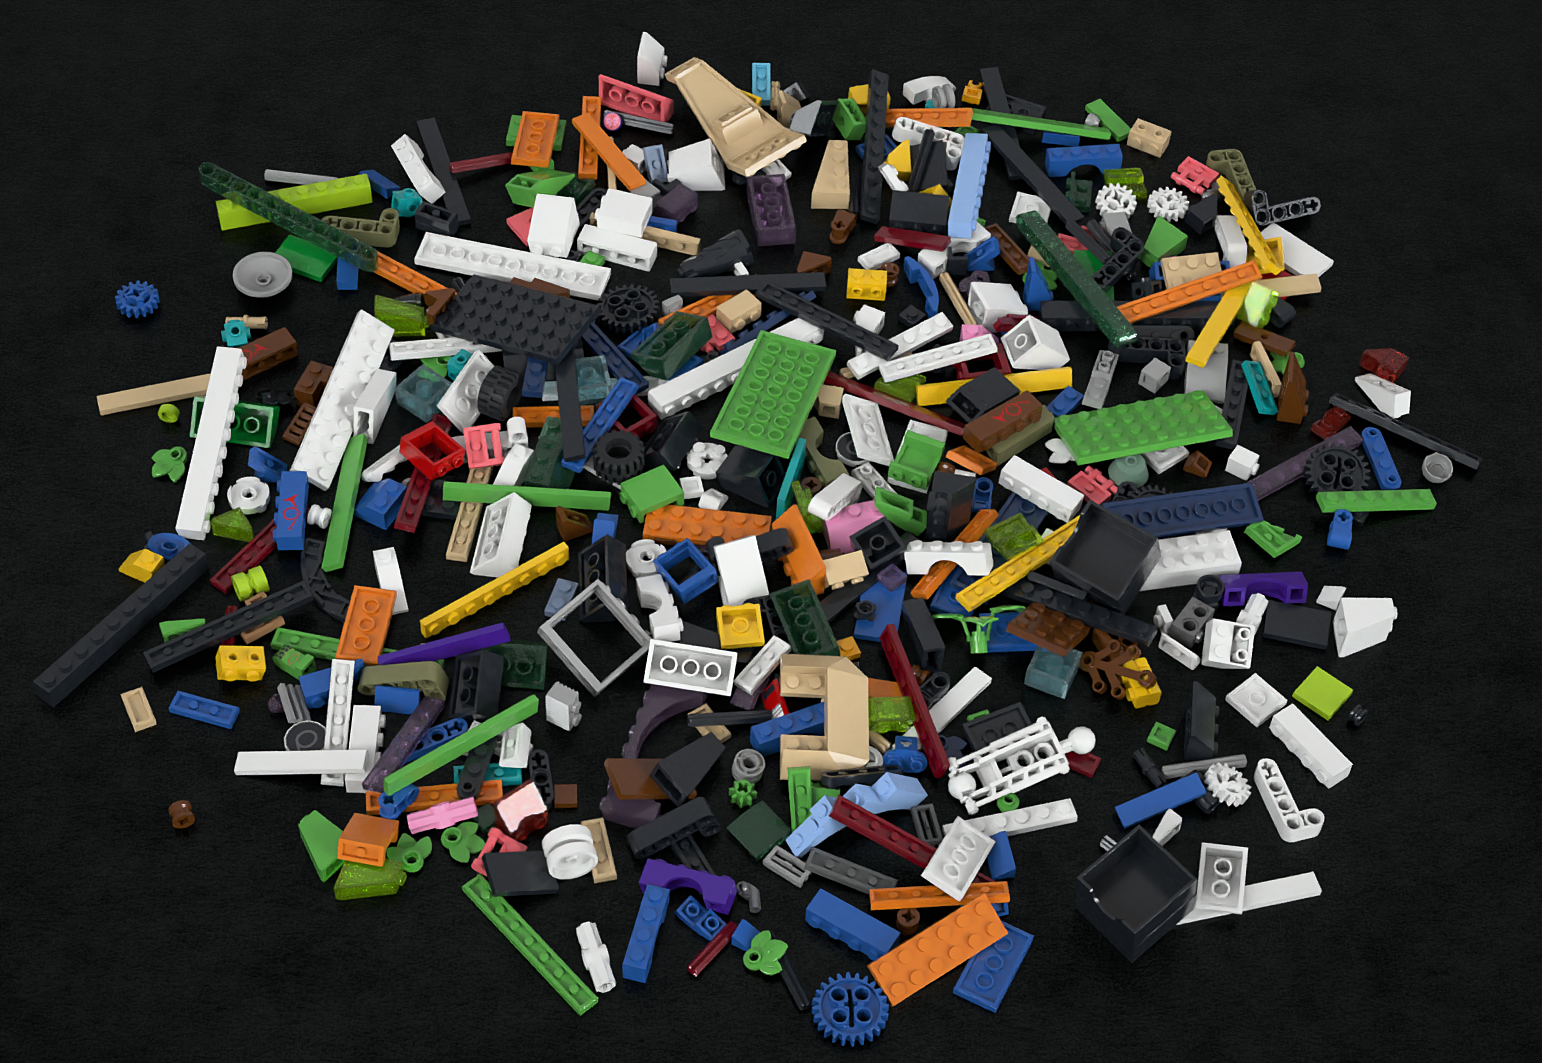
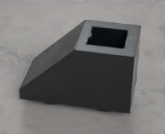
M1215 193L1203 198L1199 203L1191 205L1186 211L1185 223L1200 235L1214 227L1217 216V195Z

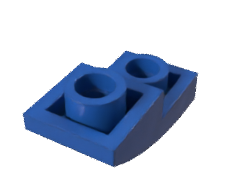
M691 895L674 912L686 925L709 941L726 925L711 909L707 911Z

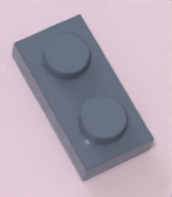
M662 144L642 148L649 183L652 184L654 179L659 180L661 183L668 182V172Z
M558 578L544 610L545 616H554L572 601L577 593L578 583Z

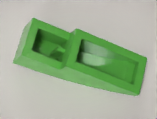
M880 487L875 488L874 505L889 521L916 536H919L926 529L927 511L914 507L913 500Z

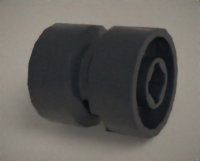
M1204 575L1197 581L1193 597L1215 609L1214 612H1216L1224 592V583L1215 575Z

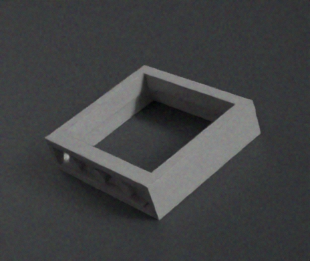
M599 579L540 626L537 631L594 697L649 651L650 640L653 639L649 631H644L641 628L637 617L633 614L630 615L626 611L624 603L619 598H615L610 593V587L606 586ZM594 593L642 646L641 649L601 683L552 629Z

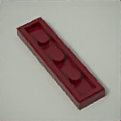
M882 226L874 235L876 242L943 252L951 243V236Z

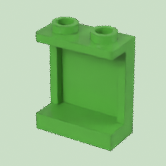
M907 430L904 436V443L894 462L891 461L889 464L888 477L926 490L934 471L937 470V466L944 456L945 443Z
M664 465L620 483L621 492L619 497L622 503L627 504L632 517L637 518L640 523L644 522L645 514L670 503L676 506L684 505V491Z

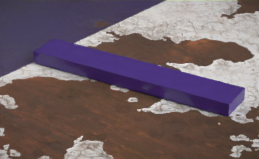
M499 623L378 656V663L380 665L423 661L434 662L509 642L510 634L504 623Z

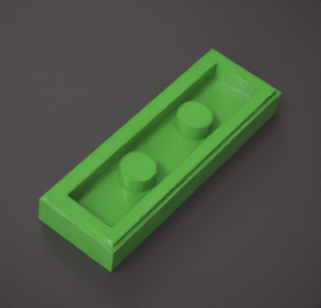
M1101 99L1086 105L1085 110L1089 114H1095L1100 120L1099 124L1103 128H1108L1111 136L1117 142L1128 138L1131 128Z
M810 766L787 767L792 833L812 814L810 811L813 807Z

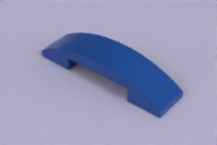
M909 256L905 257L904 272L910 284L918 282L926 297L925 312L928 318L937 315L939 296L937 287L931 275L921 264Z

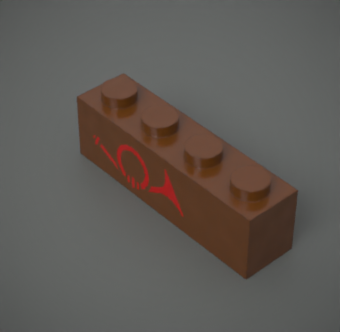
M285 327L238 348L242 349L244 357L247 358L246 368L242 370L241 374L243 380L298 356L297 343Z
M1027 390L966 424L963 439L978 454L984 450H989L996 443L1005 441L1010 435L1022 431L1032 423L1038 422L1041 418L1043 405Z

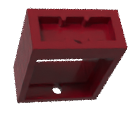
M996 343L997 352L952 364L953 368L957 369V380L974 379L987 372L969 373L965 363L993 359L996 369L1003 375L1011 374L1002 343Z
M634 394L625 408L631 406L643 419L627 429L616 420L609 432L612 433L611 430H616V432L625 430L626 433L630 431L633 433V436L637 435L640 439L657 429V415ZM603 401L595 405V413Z

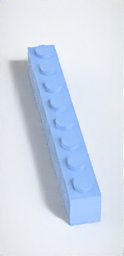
M965 134L948 220V236L953 238H971L972 231H976V219L979 216L987 163L989 162V153L991 152V141H988V134Z

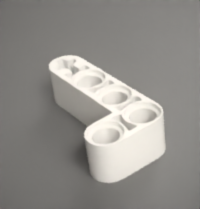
M899 117L896 120L892 132V137L896 141L903 142L904 140H909V145H918L921 143L924 131L932 129L935 133L933 141L943 140L947 170H955L957 168L965 139L961 134L906 117Z
M1217 215L1215 232L1224 253L1223 261H1229L1230 268L1246 263L1247 244L1242 230L1236 222L1237 218L1234 215Z
M521 417L510 418L507 421V431L499 432L502 453L505 458L515 443L528 448L525 420ZM485 433L488 457L493 459L495 455L491 433ZM464 436L452 437L465 449L463 463H468Z
M843 473L813 497L808 506V512L828 521L845 506L857 504L863 482Z
M1268 758L1260 760L1253 778L1281 838L1287 842H1296L1317 836L1324 822V814L1315 808L1299 811L1277 764Z

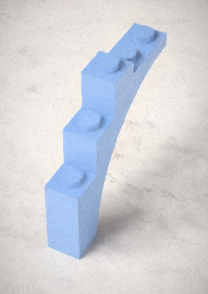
M886 772L872 787L855 784L843 795L844 798L873 814L898 809L910 810L911 807L917 806L928 796L917 778ZM824 795L810 809L812 814L786 839L795 857L802 858L812 847H815L830 835L846 827V825L829 817L836 797Z

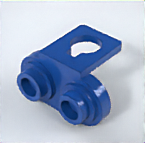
M896 736L895 749L888 750L884 754L883 765H899L904 768V772L920 773L927 767V757L924 753L917 751V737ZM901 742H910L912 744L909 747H905Z

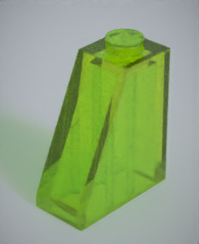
M375 295V318L394 329L393 336H425V327H429L424 307Z
M385 858L384 865L380 867L345 860L334 886L336 899L347 900L397 894L399 886H403L406 880L403 862Z

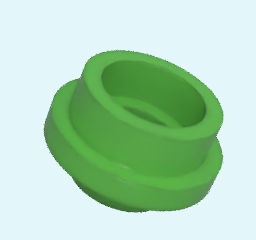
M1011 792L997 798V806L1002 812L1017 810L1019 798Z

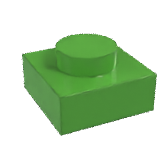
M588 250L580 262L602 267L605 263V257Z

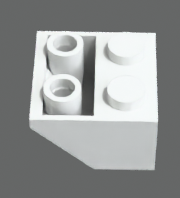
M1212 619L1207 622L1201 665L1222 669H1249L1255 626L1219 619Z

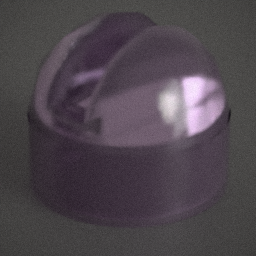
M274 694L267 702L269 711L279 713L284 708L280 695Z

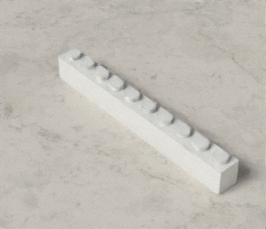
M800 318L771 331L774 334L811 344H818L823 340L824 330ZM756 339L649 390L648 405L662 420L733 385Z
M218 346L216 349L176 525L178 535L186 539L205 540L206 533L210 531L209 518L210 514L214 513V495H218V477H221L223 473L222 459H225L227 455L226 441H229L231 437L230 423H233L235 419L234 405H237L239 401L238 387L242 386L243 376L241 374L247 364V358L244 357L242 349Z

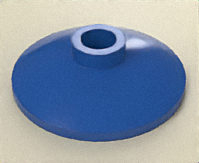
M160 533L149 539L148 548L150 551L163 556L164 559L171 560L190 543L184 537L177 534Z

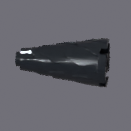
M740 229L733 230L731 233L716 240L714 244L700 250L698 254L684 260L679 265V269H677L679 277H706L725 271L730 272L736 270L734 265L742 262L744 267L752 265L754 263L752 252L749 253L748 251L749 244Z

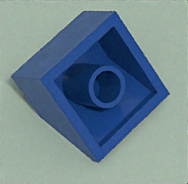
M390 478L373 483L355 505L353 515L386 530L399 513L407 486Z

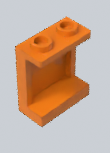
M354 813L339 837L337 859L382 867L385 863L387 847L390 842L395 843L398 839L399 821Z

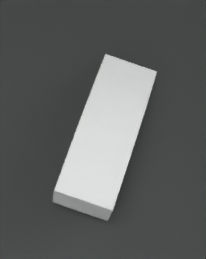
M928 76L904 83L903 95L914 105L923 100L925 102L929 99L931 100L932 89L935 86L942 88V85L950 84L953 91L956 90V87L946 77Z

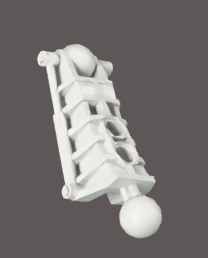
M1040 717L1037 719V723L996 740L983 749L958 760L955 757L948 758L950 763L948 769L951 771L948 774L950 778L948 783L949 792L954 798L959 799L961 804L966 803L965 807L969 815H974L978 813V807L1011 792L1015 793L1055 774L1068 773L1070 768L1065 754L1071 751L1078 754H1086L1092 751L1095 746L1094 733L1089 728L1076 727L1071 730L1068 739L1059 742L1046 717ZM989 752V755H987V756H985V757H983V758L980 756V755H983V754ZM1037 752H1043L1047 758L1041 759ZM974 759L973 764L959 768L960 764ZM1006 759L1008 767L999 770L997 762ZM1017 760H1024L1027 763V766L1023 767L1019 765ZM976 771L983 788L976 790L975 779L969 774ZM1009 772H1012L1011 774H1009V775H1007V776H1005V777L1002 776V775H1004V774H1007V773H1009ZM985 795L988 796L982 800L975 802V799L980 798Z

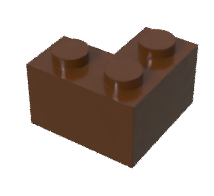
M310 361L294 388L296 405L302 406L304 403H308L317 407L334 367Z

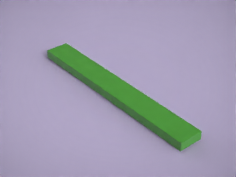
M972 108V120L1106 140H1109L1111 136L1108 128Z
M365 434L350 437L345 448L321 567L325 572L343 568L368 441V437Z
M444 482L443 500L494 503L514 492L532 506H561L564 508L609 511L611 492L460 482Z
M277 627L271 642V649L280 650L283 645L287 644L304 655L309 654L313 657L332 660L335 659L340 639ZM383 648L382 655L398 650ZM444 659L434 661L438 663L443 669L445 664Z
M535 695L527 697L384 778V792L387 796L394 794L538 712L539 699Z
M478 874L462 886V891L580 1016L598 1003V997L502 896L493 897L489 882L481 874Z

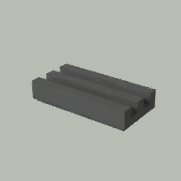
M933 803L911 807L910 812L918 839L933 847L935 844L940 845L943 837ZM925 810H928L931 818V822L936 835V838L934 839L931 834ZM918 811L920 812L921 819H922V822H923L924 829H925L926 836H927V839H928V840H925V837H924V834H923V830H922V827H921V824H920V820H919V817H918V813H917Z

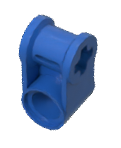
M981 477L976 480L971 515L973 513L977 514L981 509L991 508L993 483L989 478Z
M1339 509L1335 512L1333 521L1330 524L1327 546L1349 549L1352 539L1353 516L1348 510Z
M411 783L390 796H387L385 792L380 794L378 803L381 818L391 820L398 818L416 800L419 788Z

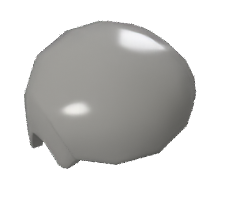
M1437 452L1429 456L1427 455L1421 467L1423 476L1432 483H1442L1448 480L1453 472L1451 460L1446 455Z

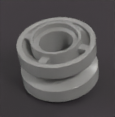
M944 84L942 88L940 86L933 87L932 101L935 108L955 107V95L950 84Z
M741 750L735 756L731 770L732 775L736 781L746 779L750 784H755L761 779L765 768V760L756 750Z

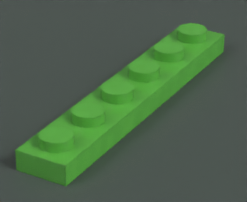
M1430 489L1318 492L1316 496L1322 513L1336 512L1339 509H1345L1349 512L1434 509L1437 504Z

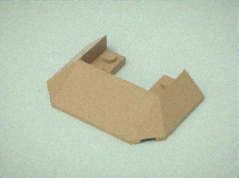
M781 654L780 696L824 698V736L781 734L780 780H788L787 767L810 766L811 781H821V773L824 771L864 767L869 762L868 677L847 657Z

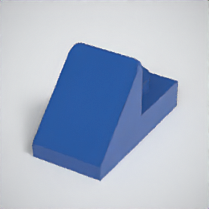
M992 236L964 255L968 257V271L995 270L993 258L1000 254L997 238Z
M256 446L250 449L248 466L255 469L254 477L259 478L260 482H277V480H281L282 471H287V464Z
M597 514V519L594 520L592 544L607 534L615 538L618 515Z

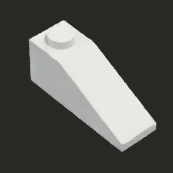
M863 305L860 311H856L853 321L855 324L878 335L884 326L885 312ZM855 346L856 356L866 352Z
M1371 373L1355 377L1356 383L1381 412L1388 414L1392 418H1399L1401 415L1409 413L1410 390Z
M515 443L506 456L493 485L521 486L535 466L534 450Z
M394 547L373 551L380 589L397 591L392 615L408 612Z

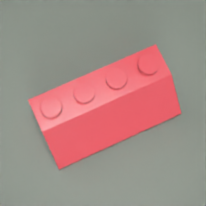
M599 75L601 105L629 115L668 122L674 114L673 99L605 75Z

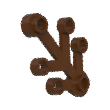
M1114 639L1108 643V647L1097 653L1087 651L1079 659L1080 668L1091 675L1093 690L1098 694H1103L1107 690V684L1102 681L1098 669L1105 671L1112 687L1111 694L1118 700L1125 697L1126 690L1121 686L1117 675L1136 680L1145 689L1154 687L1157 678L1150 670L1138 672L1121 667V665L1128 661L1136 660L1141 656V650L1136 645H1130L1126 653L1109 662L1101 661L1111 654H1118L1122 651V644ZM1118 644L1117 648L1113 650V645ZM1136 649V653L1131 655V652ZM1091 658V662L1089 664H1086L1088 659ZM1148 675L1147 680L1143 681V677ZM1102 684V688L1097 690V686ZM1121 689V693L1116 695V691Z

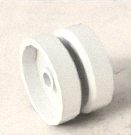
M578 824L561 826L549 832L542 840V848L547 858L549 874L554 878L572 879L589 873L598 863L592 835L586 826Z

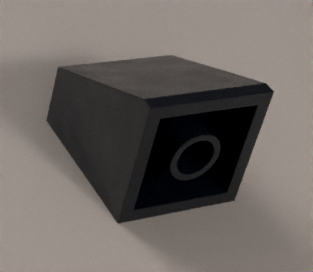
M736 445L715 472L722 488L767 508L771 506L778 496L786 475L778 456Z

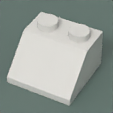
M643 32L637 56L638 83L659 86L660 78H664L665 68L663 66L666 67L667 56L664 55V47L647 32Z

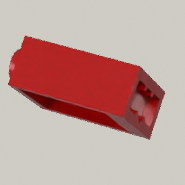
M431 421L401 437L399 453L430 480H434L452 469L460 467L464 461L465 449ZM433 443L447 456L434 463L419 449Z

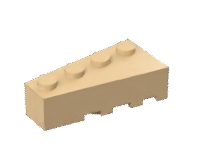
M829 140L812 191L811 209H848L850 195L848 144L845 140Z

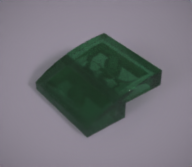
M567 172L575 174V177L568 185L559 190L555 196L574 198L577 207L594 189L596 184L594 179H580L576 172Z
M763 800L748 809L727 827L757 860L763 857L774 845L779 846L793 832Z

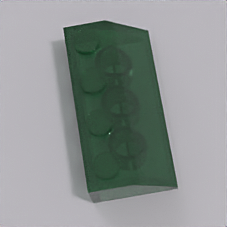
M676 311L630 354L631 358L651 377L668 380L713 337L708 317Z
M547 416L524 478V487L570 489L576 472L561 465L564 454L560 418Z
M810 579L770 593L771 600L794 654L841 656L837 641Z
M510 639L509 642L471 651L486 650L504 656L501 686L544 690L549 660V645L546 642Z

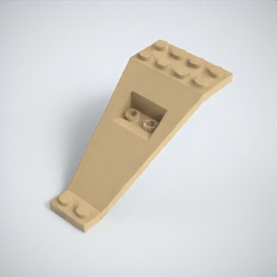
M693 57L665 73L667 81L673 82L678 86L727 168L746 177L752 176L757 170L769 166L774 160L786 156V153L800 148L801 144L806 142L804 134L785 128L701 59Z

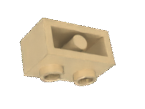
M1137 119L1129 131L1127 145L1161 157L1169 145L1171 131Z
M746 289L716 307V318L732 334L737 330H741L750 322L756 321L761 316L762 303Z
M862 550L823 560L826 566L825 588L839 589L844 587L843 583L849 581L852 584L863 582V577L869 574Z

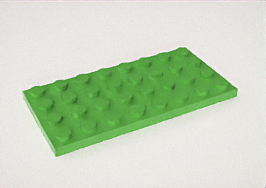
M761 330L711 429L710 437L789 459L835 359L836 350Z
M1195 390L1191 393L1175 394L1164 398L1157 397L1153 400L1137 401L1126 405L1119 404L1115 407L1088 412L1081 411L1072 415H1061L1055 417L1053 423L1054 429L1077 465L1233 436V429L1204 390Z

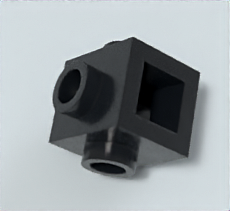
M1150 277L1139 278V282L1131 283L1133 301L1162 291V280L1151 281Z

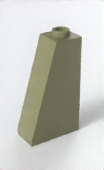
M1043 405L1041 418L1038 422L1026 426L1022 431L1010 435L1005 441H1000L989 450H986L991 460L997 462V466L1051 433L1055 421L1053 413L1049 412L1047 407Z

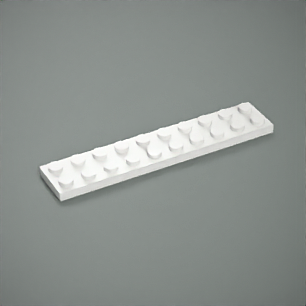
M426 232L414 259L417 265L472 276L475 274L510 283L513 277L528 282L538 278L570 289V295L598 301L599 298L603 297L611 275V268Z
M362 309L356 315L290 471H307L308 481L324 491L329 488L354 429V405L375 371L379 369L395 331Z

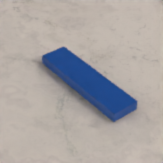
M1196 772L1116 806L1115 811L1124 829L1166 812L1169 808L1173 809L1206 795V790Z

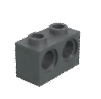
M1192 597L1172 623L1169 637L1191 649L1195 643H1200L1205 634L1206 623L1215 619L1213 618L1215 609Z

